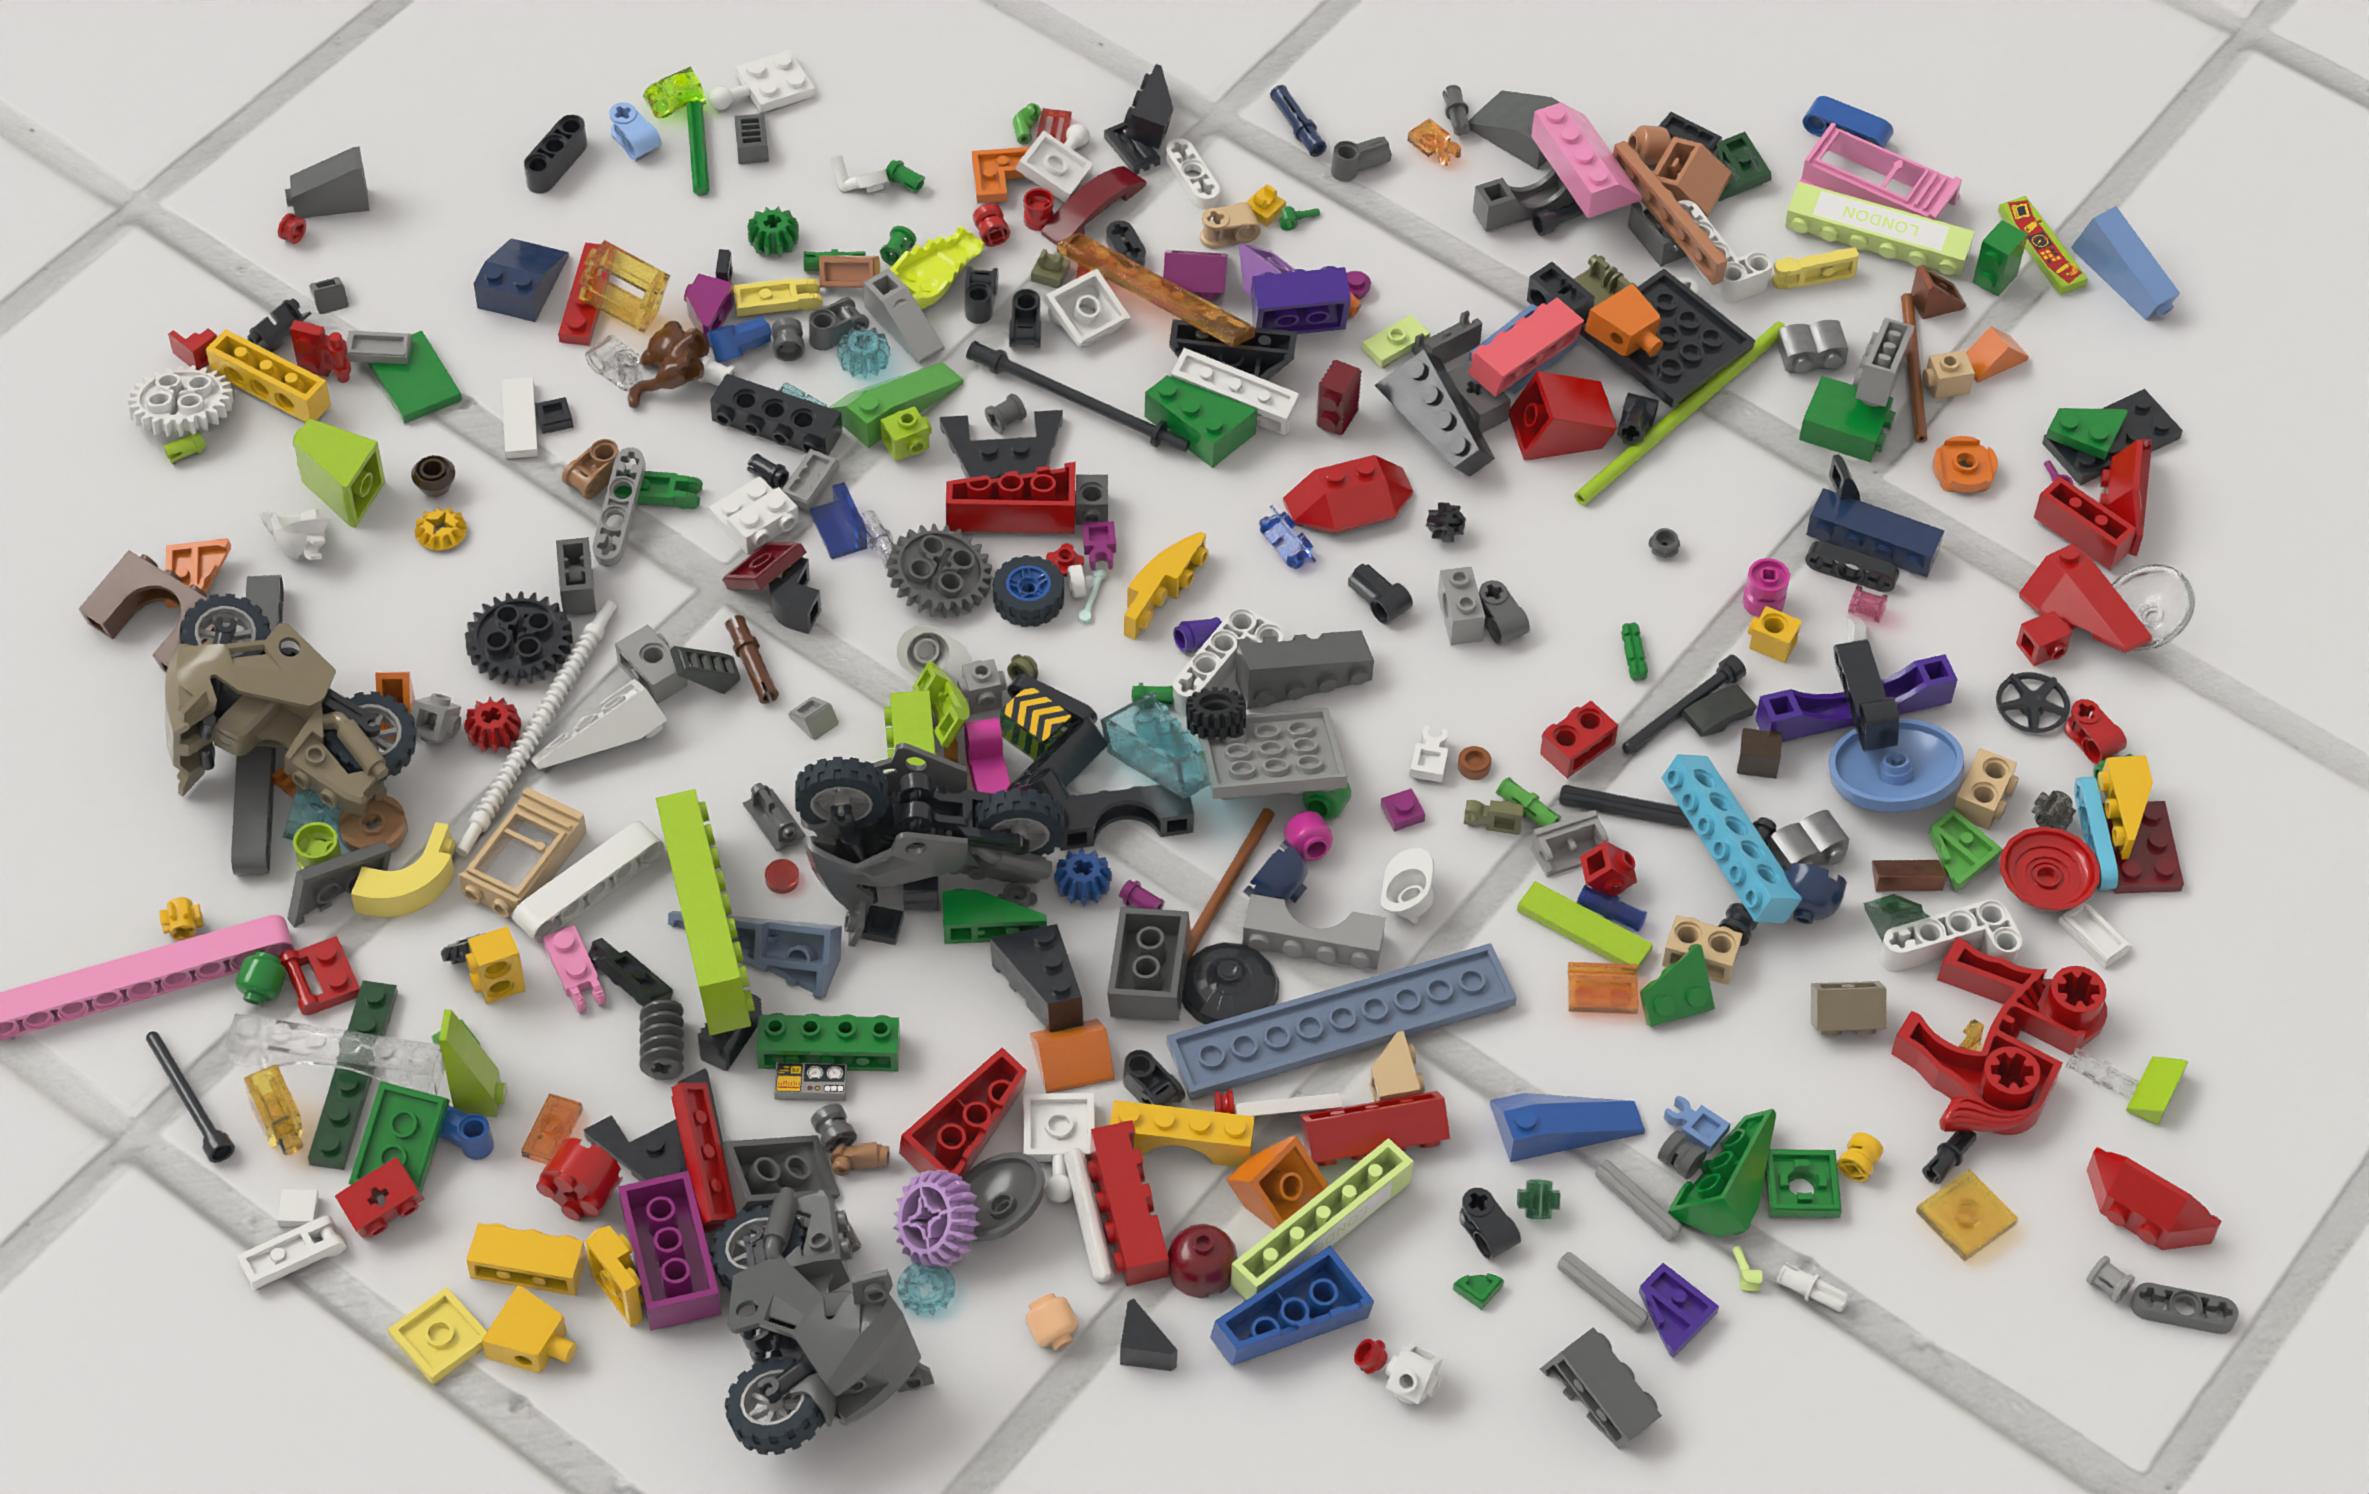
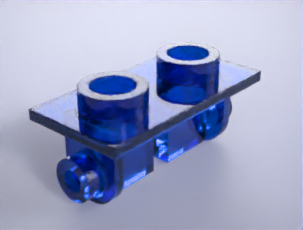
M1271 505L1270 508L1275 514L1260 520V532L1273 547L1282 540L1285 541L1276 550L1289 567L1294 569L1300 568L1304 564V559L1308 556L1313 562H1316L1310 553L1314 546L1303 532L1296 535L1292 530L1296 524L1285 510L1279 514L1274 506Z

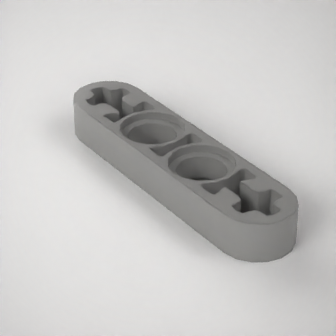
M633 447L622 449L615 458L595 533L592 550L596 561L603 566L616 565L623 556L646 470L644 456L640 450ZM630 459H635L636 464H633L630 470L631 478L627 477L625 463H629ZM620 486H628L632 489V493L628 498L619 499L614 495L615 490ZM614 514L624 517L623 524L617 528L609 527L606 524L608 518ZM608 536L613 537L612 546L614 551H609L608 555H603L602 549L607 548Z

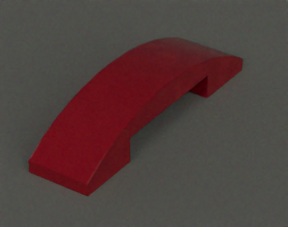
M1125 166L1116 167L1098 175L1077 190L1055 212L1042 229L1041 235L1064 251L1085 234L1086 224L1119 198H1122L1124 201L1129 200L1146 186L1147 181Z

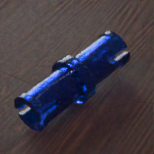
M1586 884L1577 899V903L1583 907L1603 915L1604 918L1610 921L1614 920L1628 926L1637 932L1641 930L1648 913L1620 901L1621 897L1617 895L1610 897L1588 887Z

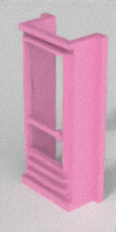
M1831 123L1806 157L1802 177L1799 182L1937 220L1947 203L1954 206L1959 200L1962 179L1956 176L1954 179L1838 129L1835 123ZM1827 151H1831L1887 177L1881 186H1878L1828 164L1821 159ZM1891 179L1913 187L1906 198L1885 189Z

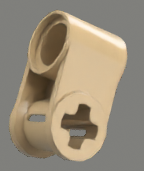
M1239 202L1234 205L1210 208L1203 212L1202 224L1204 228L1200 233V241L1208 248L1217 249L1238 243H1248L1255 240L1261 233V227L1249 203Z

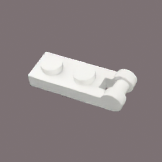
M327 1215L237 1255V1258L250 1286L255 1290L322 1258L338 1256L345 1251L347 1245L343 1237L336 1234V1224L332 1217ZM316 1237H320L323 1239L322 1241L317 1242L315 1244L312 1241V1239Z

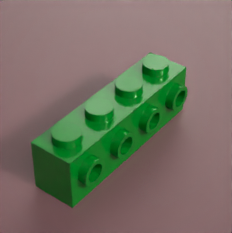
M782 1013L759 1015L756 1047L758 1069H776L777 1062L847 1064V1071L898 1072L900 1050L899 1017H889L887 1015L856 1017L850 1014L820 1016L813 1013L806 1015H785Z

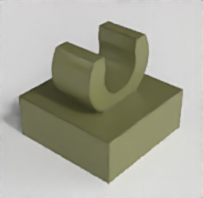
M1043 249L1031 271V281L1057 289L1060 288L1070 270V259L1064 258L1060 253L1057 256L1049 254L1046 249Z

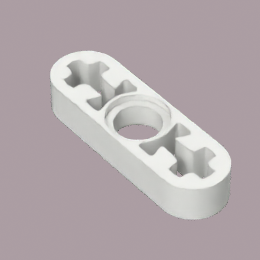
M1179 138L1170 141L1166 147V161L1194 205L1201 209H1210L1217 206L1220 197V187L1194 146L1186 139ZM1190 170L1198 171L1200 175L1197 177H1189L1185 173Z

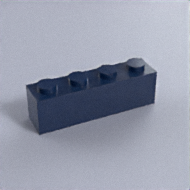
M1823 488L1811 512L1806 535L1819 541L1828 542L1890 562L1898 568L1927 578L1940 551L1945 530L1854 498L1840 500L1836 492Z

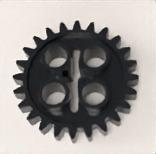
M520 591L515 599L512 598L510 593H506V600L502 602L497 597H493L494 606L492 607L483 603V613L474 612V622L467 623L468 632L465 633V645L467 655L471 659V664L478 665L480 674L488 671L489 680H493L499 675L502 684H505L509 678H514L515 685H519L521 678H526L527 682L532 684L534 675L544 680L545 670L556 673L555 663H565L564 655L571 654L570 644L573 643L571 621H568L566 611L560 612L559 603L550 605L549 597L546 596L542 600L537 601V595L533 592L529 599L524 598L523 591Z

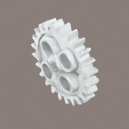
M180 365L177 371H172L168 367L164 374L155 371L154 378L143 377L144 384L136 383L135 390L129 392L130 398H128L130 416L132 420H135V425L143 426V431L145 432L153 429L154 435L165 431L166 437H169L173 432H178V435L181 437L188 430L192 434H196L197 428L208 430L209 423L218 425V418H227L226 411H232L231 403H234L231 383L226 381L225 375L219 376L217 370L208 373V367L197 371L195 365H192L188 370H184L183 366Z

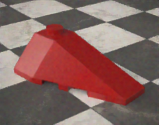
M2074 544L2046 555L2019 592V598L2039 615L2054 610L2061 620L2068 623L2070 629L2074 630L2076 627L2092 633L2093 639L2125 654L2152 641V635L2094 561Z

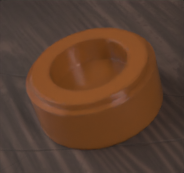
M1470 746L1460 752L1457 767L1460 774L1465 778L1479 780L1489 774L1492 759L1489 752L1484 748Z

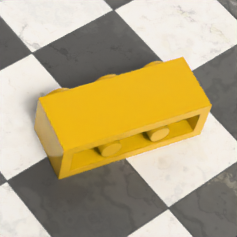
M478 1223L466 1261L469 1275L472 1279L513 1286L519 1285L525 1288L576 1296L587 1258L584 1241L570 1235L558 1237L543 1234L535 1229L523 1231L511 1229L499 1223H491L490 1225Z

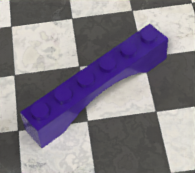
M1946 654L1914 661L1881 681L1886 697H1894L1898 713L1901 715L1952 703L1958 679ZM1789 689L1760 696L1755 718L1760 730L1782 732V742L1854 726L1844 692L1811 694Z

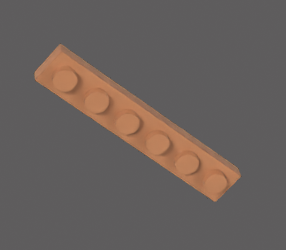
M1626 141L1615 144L1613 155L1642 195L1641 202L1712 285L1723 282L1728 261L1725 254L1717 249L1707 233L1699 228L1693 221L1690 213L1681 207L1675 200L1672 192L1663 186L1655 172L1645 165L1639 154Z

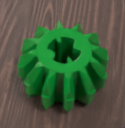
M779 206L775 210L765 207L763 213L755 211L753 218L749 219L747 225L748 241L750 246H754L756 253L765 252L767 257L776 253L781 257L783 251L792 252L793 245L798 244L799 224L797 219L791 215L790 210L782 212Z

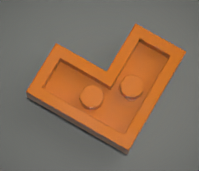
M1030 147L972 151L977 204L1007 202L1006 179L1026 178L1015 168Z

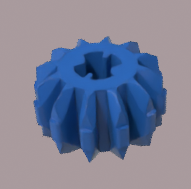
M1082 847L1077 855L1068 851L1066 859H1059L1056 873H1054V883L1058 886L1060 897L1068 896L1070 905L1076 900H1080L1084 907L1088 900L1098 904L1101 895L1108 894L1110 881H1112V871L1108 868L1106 857L1098 858L1096 850L1090 854H1085Z

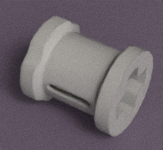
M2103 1256L2090 1271L2086 1281L2089 1284H2097L2111 1295L2113 1302L2117 1303L2131 1288L2135 1277L2131 1274L2125 1275L2110 1263L2109 1257Z

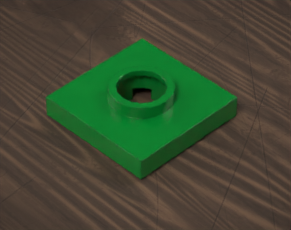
M1770 1149L1765 1171L1769 1217L1840 1218L1842 1209L1836 1150ZM1794 1179H1805L1813 1186L1814 1193L1797 1192V1195L1789 1190V1183Z

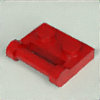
M337 936L299 950L289 949L279 955L278 958L281 959V965L287 970L299 998L297 1005L302 1015H312L358 997L360 987ZM310 964L322 991L321 994L314 995L311 993L301 966Z

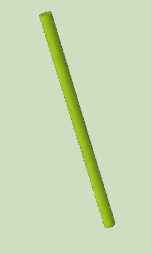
M1780 321L1774 323L1756 339L1752 350L1699 387L1647 431L1643 441L1627 448L1574 494L1576 501L1584 506L1774 345L1777 342L1779 329L1785 327V325Z

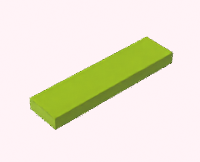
M1534 881L1517 906L1518 912L1636 974L1653 948V943L1537 881Z

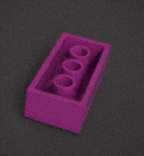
M689 1171L618 1186L621 1210L629 1243L633 1249L632 1256L636 1273L641 1282L640 1290L650 1331L722 1315L719 1290Z

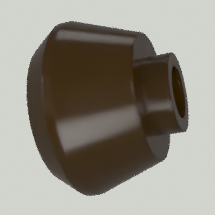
M437 455L422 458L413 466L411 471L413 483L425 495L430 497H438L447 493L456 474L453 463L447 458Z

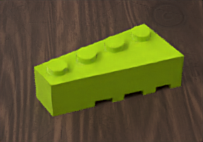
M930 690L890 693V706L884 707L885 727L892 726V728H886L887 748H893L887 749L888 758H892L895 747L899 743H907L935 754ZM911 757L906 760L908 763L917 766L926 763L917 757Z

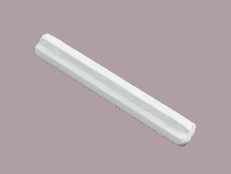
M1075 1148L1065 1152L1064 1160L1093 1278L1098 1283H1103L1113 1279L1114 1271L1085 1154L1080 1148Z

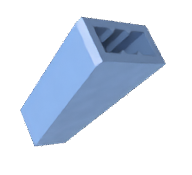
M2117 206L2094 217L2071 246L2072 250L2145 320L2156 314L2158 317H2162L2174 308L2172 303L2179 296L2180 292Z

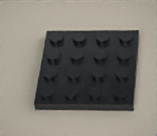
M1662 269L1636 287L1661 318L1656 336L1663 341V346L1657 354L1650 356L1642 348H1639L1628 356H1622L1585 331L1586 323L1582 325L1580 330L1582 337L1671 408L1752 350L1756 341L1665 269Z

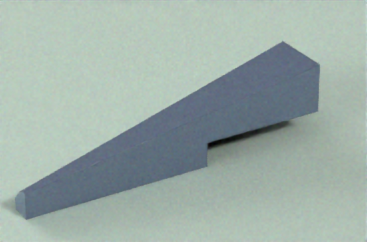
M681 911L669 912L668 924L685 930ZM726 915V918H734L738 938L732 939V943L740 942L744 962L764 972L769 971L785 979L786 983L800 986L812 992L813 996L817 998L826 997L841 958L842 926Z

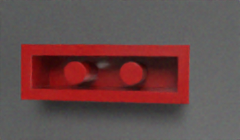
M2061 476L2040 493L2034 514L2036 520L2071 544H2074L2109 570L2130 553L2137 530L2136 527Z

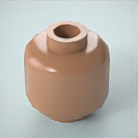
M1642 125L1630 134L1627 144L1639 154L1645 165L1657 166L1672 138L1664 127Z

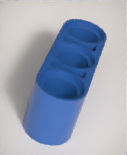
M1827 96L1817 97L1802 120L1804 128L1818 137H1822L1830 124L1835 123L1836 128L1882 148H1885L1894 133L1892 125L1885 119Z

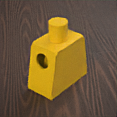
M519 1285L482 1339L486 1358L536 1373L543 1371L551 1357L566 1364L569 1363L577 1349L576 1343L564 1338L567 1330L563 1315Z

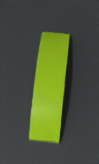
M928 661L912 688L914 691L930 690L931 709L939 723L934 732L941 746L948 748L967 721L970 709L964 695L951 678L935 663Z

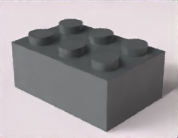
M1120 907L1107 992L1111 1017L1179 1021L1191 939L1189 911Z

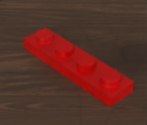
M585 242L559 329V342L590 346L616 257L615 246Z

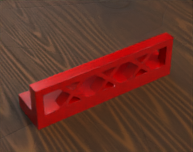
M679 1083L671 1087L673 1093L671 1099L704 1233H710L723 1227L722 1224L729 1218L733 1220L737 1217L707 1083Z

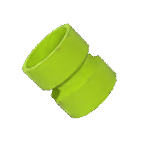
M312 822L305 824L294 835L293 846L299 870L306 866H313L328 861L335 856H342L336 831L326 823Z

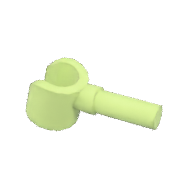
M1734 1247L1733 1253L1740 1270V1288L1744 1291H1760L1762 1270L1749 1269V1264L1741 1247Z

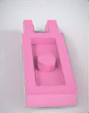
M575 925L542 936L544 947L567 997H571L577 1012L586 1011V1003L580 992L591 989L593 998L598 1005L605 1004L606 998L600 985L599 977Z

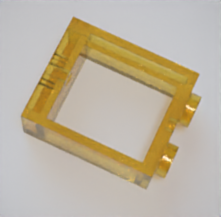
M604 240L598 250L591 249L585 260L584 265L588 267L584 270L578 284L582 285L579 299L645 333L659 312L671 275ZM604 270L645 292L643 299L602 278V271Z

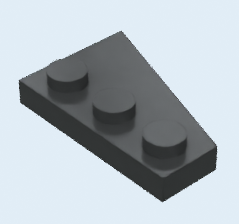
M385 841L371 846H364L359 850L342 856H335L328 861L313 866H306L297 871L287 917L288 921L295 928L305 922L303 916L316 908L322 912L331 907V901L345 891L351 894L361 867L387 871L392 849Z

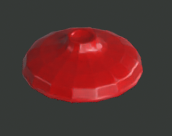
M2041 826L2023 830L2008 840L2000 855V872L2007 888L2021 902L2037 910L2058 912L2073 909L2091 898L2099 884L2100 865L2093 850L2079 837L2063 829Z

